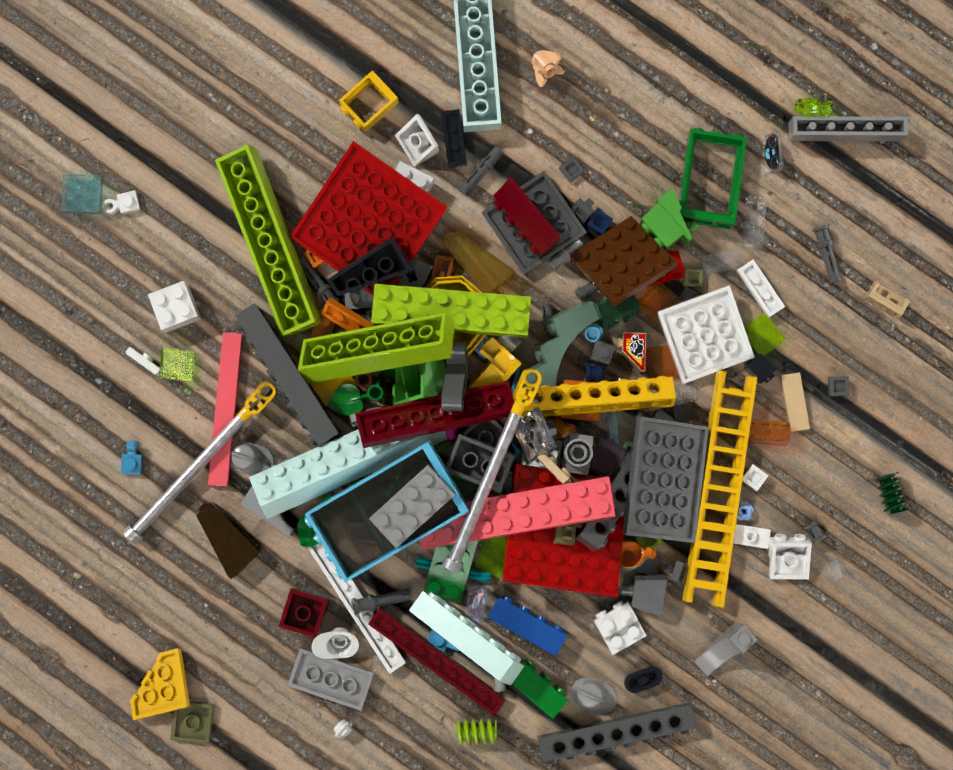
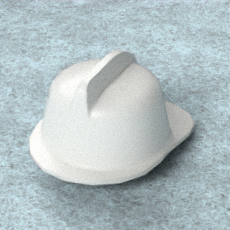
M339 627L318 635L313 640L311 647L315 656L321 659L349 658L358 651L359 642L356 636L351 634L349 630Z

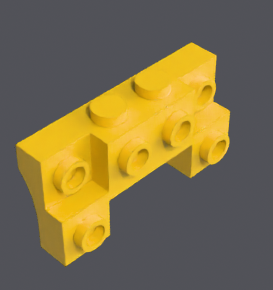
M491 336L479 349V352L490 361L467 385L466 389L507 381L522 363L497 339Z

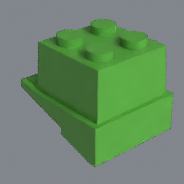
M672 188L657 200L656 205L641 218L640 222L644 231L650 234L654 241L666 251L680 240L688 246L692 239L691 233L699 227L696 221L686 226L680 212L682 207Z
M444 359L395 368V384L392 385V404L396 405L442 394L446 372Z

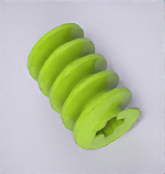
M457 719V739L460 744H463L465 739L468 744H471L473 739L476 744H479L480 739H482L484 744H487L488 739H490L491 744H495L497 739V719L494 725H492L490 719L487 720L486 725H484L482 719H480L478 725H476L475 719H472L470 725L467 719H464L462 725L459 719Z

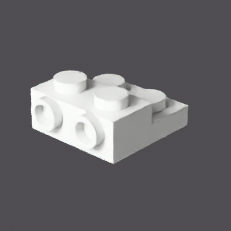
M775 534V537H770L768 552L770 557V579H809L812 543L806 535L795 534L794 537H787L785 534Z
M622 600L612 605V610L608 612L603 610L596 614V619L593 620L612 655L646 636L630 604Z

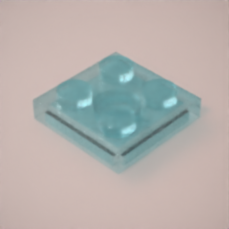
M63 174L61 212L101 214L103 176Z

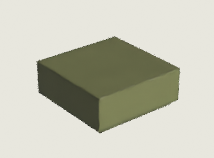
M685 267L683 287L702 289L704 269Z

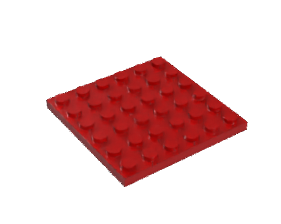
M353 141L290 235V238L338 272L391 237L397 239L412 262L449 207ZM402 276L378 284L396 285ZM375 285L364 288V290L374 296Z
M522 464L514 465L511 494L562 485L547 468ZM570 473L579 481L602 478ZM616 492V499L621 501V494L619 492ZM625 514L618 518L616 521L618 526L606 537L608 542L604 548L592 551L576 539L574 546L554 544L555 528L508 535L506 537L502 582L614 598L618 597ZM599 524L595 525V530L601 533V526Z

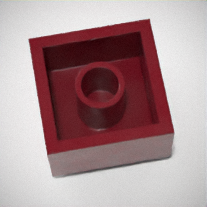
M290 588L278 627L316 638L320 633L330 599L300 589Z

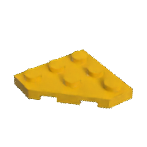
M180 648L159 653L153 668L148 671L141 682L142 685L138 692L130 700L133 720H140L190 707Z

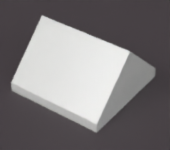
M416 114L395 134L414 167L439 153L438 144L419 114Z

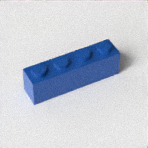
M506 595L503 598L498 596L487 618L556 656L567 637L564 633L565 629L557 624L554 627L547 624L548 619L539 614L537 617L531 615V610L523 605L517 607L513 604L514 600Z

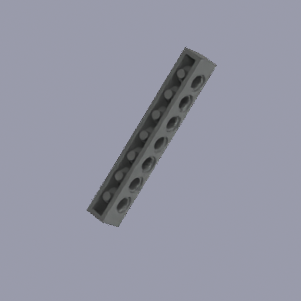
M661 409L653 412L650 417L678 422ZM633 445L610 480L616 517L585 522L575 536L576 540L592 551L604 548L608 542L606 537L618 526L616 522L618 518L625 514L629 485L626 483L625 477H630ZM616 492H619L621 494V501L616 499ZM596 524H599L601 526V533H598L595 530Z
M687 702L537 736L542 761L547 762V764L559 762L558 759L566 757V760L577 758L578 754L585 753L586 756L596 754V750L612 751L619 745L630 747L635 745V742L641 740L643 743L654 741V738L662 736L663 739L673 737V733L677 732L688 734L693 732L692 729L697 728L692 704ZM677 716L679 723L676 726H671L669 723L670 719ZM653 721L660 722V727L657 730L650 729ZM634 725L641 726L639 734L634 735L631 733V728ZM615 729L622 731V735L618 739L612 738V732ZM597 733L603 735L600 743H595L592 740L593 736ZM576 738H582L584 740V743L581 747H575L573 745V742ZM557 742L565 744V748L560 752L554 749V745Z

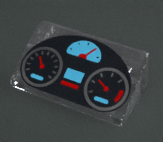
M777 131L763 137L765 172L767 174L780 173L784 168L781 132Z

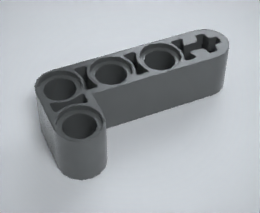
M466 341L453 342L452 357L446 359L447 365L442 392L443 412L464 410L469 362Z

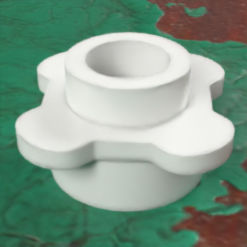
M345 719L340 721L334 728L335 737H346L351 732L353 723H349Z

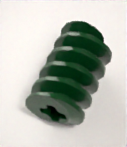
M899 472L883 475L875 480V482L882 483V485L877 487L878 490H884L879 497L886 498L881 504L888 505L883 511L890 514L909 510V508L902 507L907 504V500H901L905 493L898 492L903 488V485H896V483L901 481V478L894 477Z

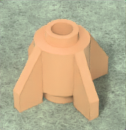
M547 50L534 53L531 62L535 70L536 81L540 87L545 85L548 80L547 78H551L555 74H564L565 71L558 65L562 59L559 53Z

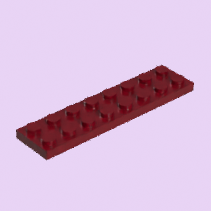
M503 381L466 389L463 411L443 412L442 395L358 412L355 413L362 447L368 448L506 418L509 416L515 401L509 381Z

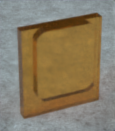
M663 283L654 284L636 302L635 306L658 325L660 320L657 311L676 305L681 299Z
M668 345L646 348L645 359L649 379L659 376L673 377V379L680 378Z

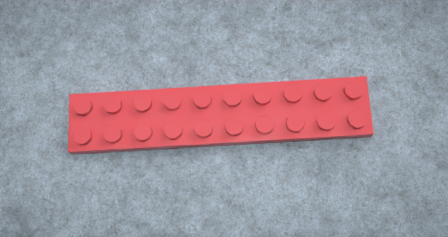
M610 477L489 497L484 504L469 542L616 517ZM473 500L466 502L469 508L471 507ZM454 504L442 506L423 525L427 528L456 511V506ZM468 512L420 539L421 549L426 550L455 545Z

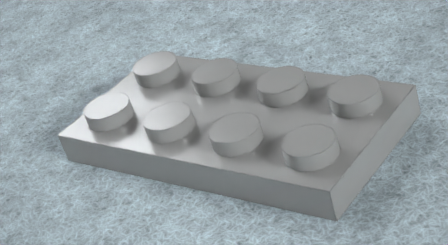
M428 464L369 519L392 545L397 548L456 493Z
M300 648L287 686L362 711L374 672L336 659H321L315 656L312 651Z

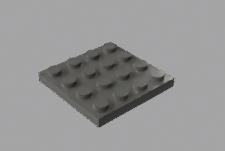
M545 171L520 186L560 235L558 245L540 258L538 254L535 256L528 248L530 246L529 243L519 238L516 233L518 230L514 225L510 226L504 218L506 215L502 210L499 212L492 205L482 212L483 217L523 275H526L559 253L563 248H566L587 234Z

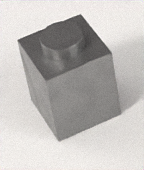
M596 341L589 361L607 367L615 346Z

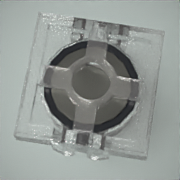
M539 407L532 408L519 422L515 431L528 461H534L540 455L552 453V449L557 448L555 443L557 431L553 421L549 418H544Z

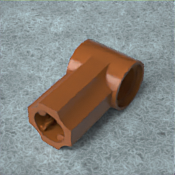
M365 373L369 376V382L366 385H362L359 382V378L363 374L356 375V384L366 393L370 386L376 385L377 379L370 373ZM380 383V387L384 392L383 398L386 399L391 391ZM377 400L379 404L383 403L381 400Z

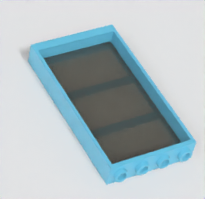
M429 440L308 510L305 513L306 517L304 519L308 527L313 528L315 531V539L318 544L324 546L326 550L325 555L329 562L334 563L336 567L335 572L339 579L343 578L344 582H347L469 512L470 508ZM429 464L456 494L395 548L369 518Z

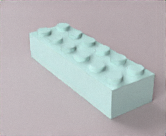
M422 591L409 611L500 682L511 686L523 669L524 665L520 663V657L507 649L504 651L506 647L503 644L490 638V634L475 626L476 624L461 615V612L448 605L440 596L432 592L427 594Z

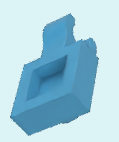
M127 441V454H122L121 473L142 474L143 455L137 454L138 441Z
M431 630L428 644L442 652L446 651V647L460 651L436 631Z

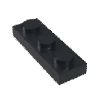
M460 109L441 111L448 168L467 166Z

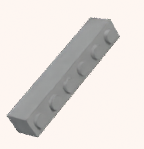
M793 116L788 122L789 141L901 142L908 136V117Z

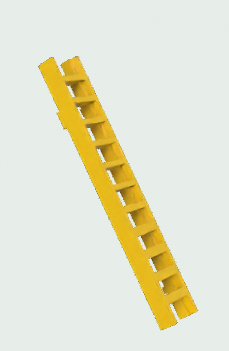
M716 371L707 425L709 431L695 543L690 544L682 601L693 602L694 588L714 590L712 605L724 608L757 377H745L743 391L735 388L726 389L724 388L726 372ZM723 394L742 397L741 411L722 408ZM720 413L740 416L738 430L719 427ZM717 433L737 435L735 449L716 446ZM715 451L734 454L732 468L713 465ZM712 470L731 473L730 486L710 484ZM709 489L728 492L727 506L707 503ZM706 509L726 512L724 524L706 522ZM703 529L723 532L721 544L702 541ZM700 548L720 551L718 563L699 560ZM697 568L717 571L715 582L697 580Z

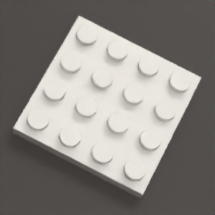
M730 285L657 311L682 384L755 358Z

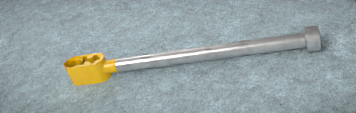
M524 370L513 393L515 402L453 550L450 556H445L442 563L443 567L451 571L460 573L464 565L461 559L525 407L533 402L541 383L542 377L537 370ZM533 372L536 379L533 383H528L526 377L529 373ZM523 384H524V385H526V386H528V387H532V389H531V390H529V389L526 390V388H524V387H522V386H523ZM520 393H525V395L528 396L527 399L522 400V398L519 397Z
M264 381L260 383L247 397L245 406L137 523L134 526L128 525L123 531L127 539L137 545L144 538L142 533L252 415L260 413L274 398L276 390L271 382ZM264 386H270L272 393L265 396L261 393V389ZM258 393L261 398L257 402L258 408L253 407L250 409L249 402L252 401L254 403L258 399V396H256Z

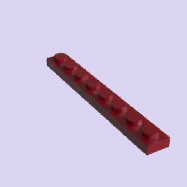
M379 608L368 622L369 626L493 716L497 714L506 701Z

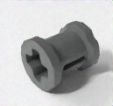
M814 520L802 528L812 539V545L827 537V534L823 533L819 527L818 520Z

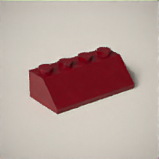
M510 177L493 195L494 202L492 204L499 212L502 210L506 215L504 218L510 226H515L518 230L516 233L519 238L529 243L530 246L528 248L535 256L538 254L541 258L558 245L560 235L514 179Z

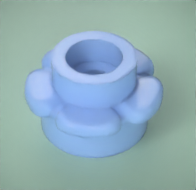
M740 502L737 518L739 520L751 519L754 512L752 505H749L747 502Z

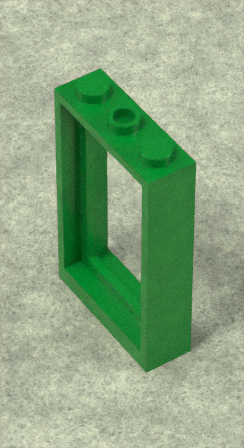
M702 128L690 129L687 136L678 199L682 207L680 212L686 223L696 221L698 225L732 230L736 222L746 137H742L740 134L727 135L721 131L708 132ZM696 141L736 147L727 214L686 208Z

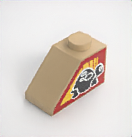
M623 332L621 337H618L617 343L618 349H621V355L638 373H644L646 333Z

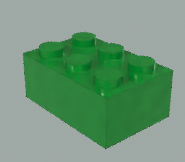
M521 658L520 663L524 667L512 684L553 719L568 702L566 691L558 684L556 686L552 685L551 678L543 671L541 673L536 671L537 667L531 660Z

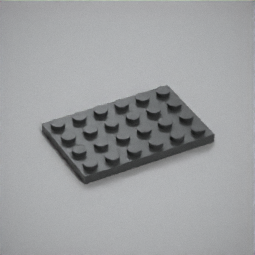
M637 416L623 526L624 535L695 543L709 427Z

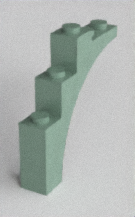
M593 301L582 302L546 319L548 323L547 329L553 337L533 345L535 349L534 356L540 363L528 368L537 370L541 374L542 380L539 387L543 385L556 386L558 369L567 347L585 327L599 319ZM533 372L529 373L526 377L528 383H533L536 379Z

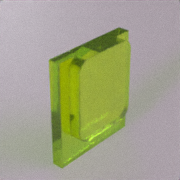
M765 312L745 327L750 345L758 354L761 353L763 356L785 340V337Z
M162 347L159 378L193 382L195 352Z

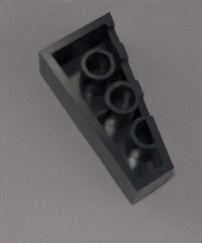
M391 237L328 278L327 281L337 296H343L414 272L416 269L397 239Z

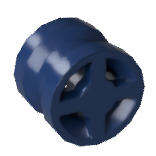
M586 364L585 382L595 381L598 383L602 381V364L597 366Z

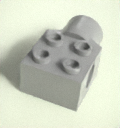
M572 434L565 437L562 446L564 456L561 457L560 469L564 467L569 473L588 476L593 456V436Z

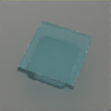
M613 411L609 414V417L605 418L608 441H612V445L619 443L616 411Z

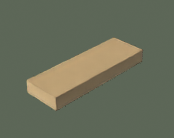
M800 372L781 375L780 380L789 431L795 432L810 429Z

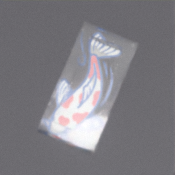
M468 584L464 617H467L476 625H483L488 586Z

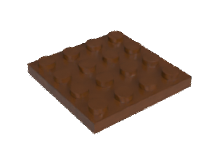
M632 216L569 255L570 260L614 307L678 267L677 261L663 247H660L654 241V238L646 233Z

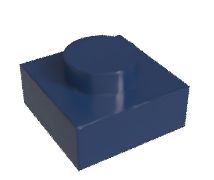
M597 209L587 226L602 235L613 221V218Z

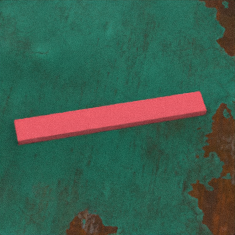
M223 332L212 441L236 414L243 334ZM233 436L210 460L208 485L229 486Z

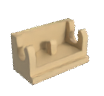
M878 281L873 282L864 300L895 318L903 315L910 302L909 299L903 298L882 286Z

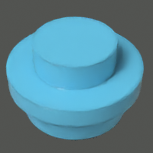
M596 323L588 325L584 330L585 338L590 342L600 341L603 337L602 327Z

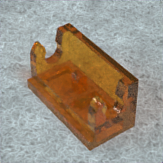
M751 419L748 444L786 446L790 441V422Z

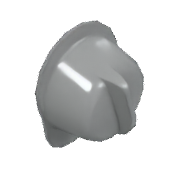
M245 441L238 442L232 446L231 466L237 471L253 476L260 473L265 465L271 467L274 463L271 452L263 446Z
M584 677L577 680L572 686V699L575 704L585 710L604 715L611 712L616 706L617 696L615 691L603 682Z

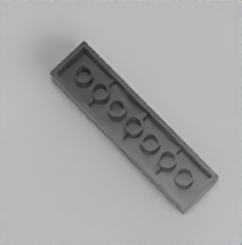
M254 303L235 315L238 320L235 322L241 332L243 331L244 334L248 335L246 340L251 348L257 349V358L269 368L266 371L272 380L278 382L279 386H277V389L281 395L289 399L287 403L293 413H298L300 417L298 421L303 429L310 432L308 437L313 445L321 446L341 437L342 433L311 385L306 382L298 371V365L262 309Z

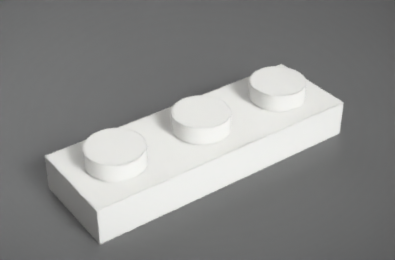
M754 259L736 270L768 318L785 307Z

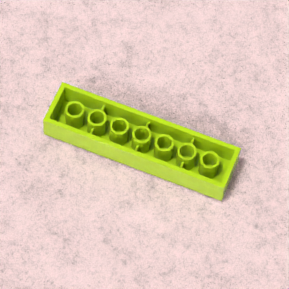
M375 284L371 323L373 326L447 313L455 327L454 332L527 338L531 297Z
M440 313L304 339L298 371L309 384L449 359L452 357L455 327L447 313Z

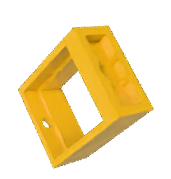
M371 71L339 100L341 106L339 109L346 117L349 115L353 119L352 123L358 130L362 128L366 133L392 110L399 101L398 97ZM372 85L388 103L365 123L351 109L349 104Z

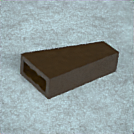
M205 502L198 509L199 513L196 517L227 576L230 579H234L261 550L214 502Z

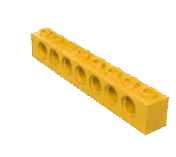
M659 376L651 379L642 377L637 380L620 379L614 382L604 380L598 383L582 382L577 385L561 384L552 387L543 385L538 388L534 399H539L541 402H532L526 406L521 419L672 407L676 400L673 377ZM649 390H656L658 393H651ZM631 391H635V392H637L638 394H637V395H633V394H631L630 392H631ZM520 393L519 397H521L522 400L527 399L528 397L525 395V393ZM611 393H617L619 396H612ZM596 394L599 397L593 398L591 395ZM572 396H578V397H580V399L575 400V399H573V398H571V397H572ZM557 397L561 400L554 401L552 398Z

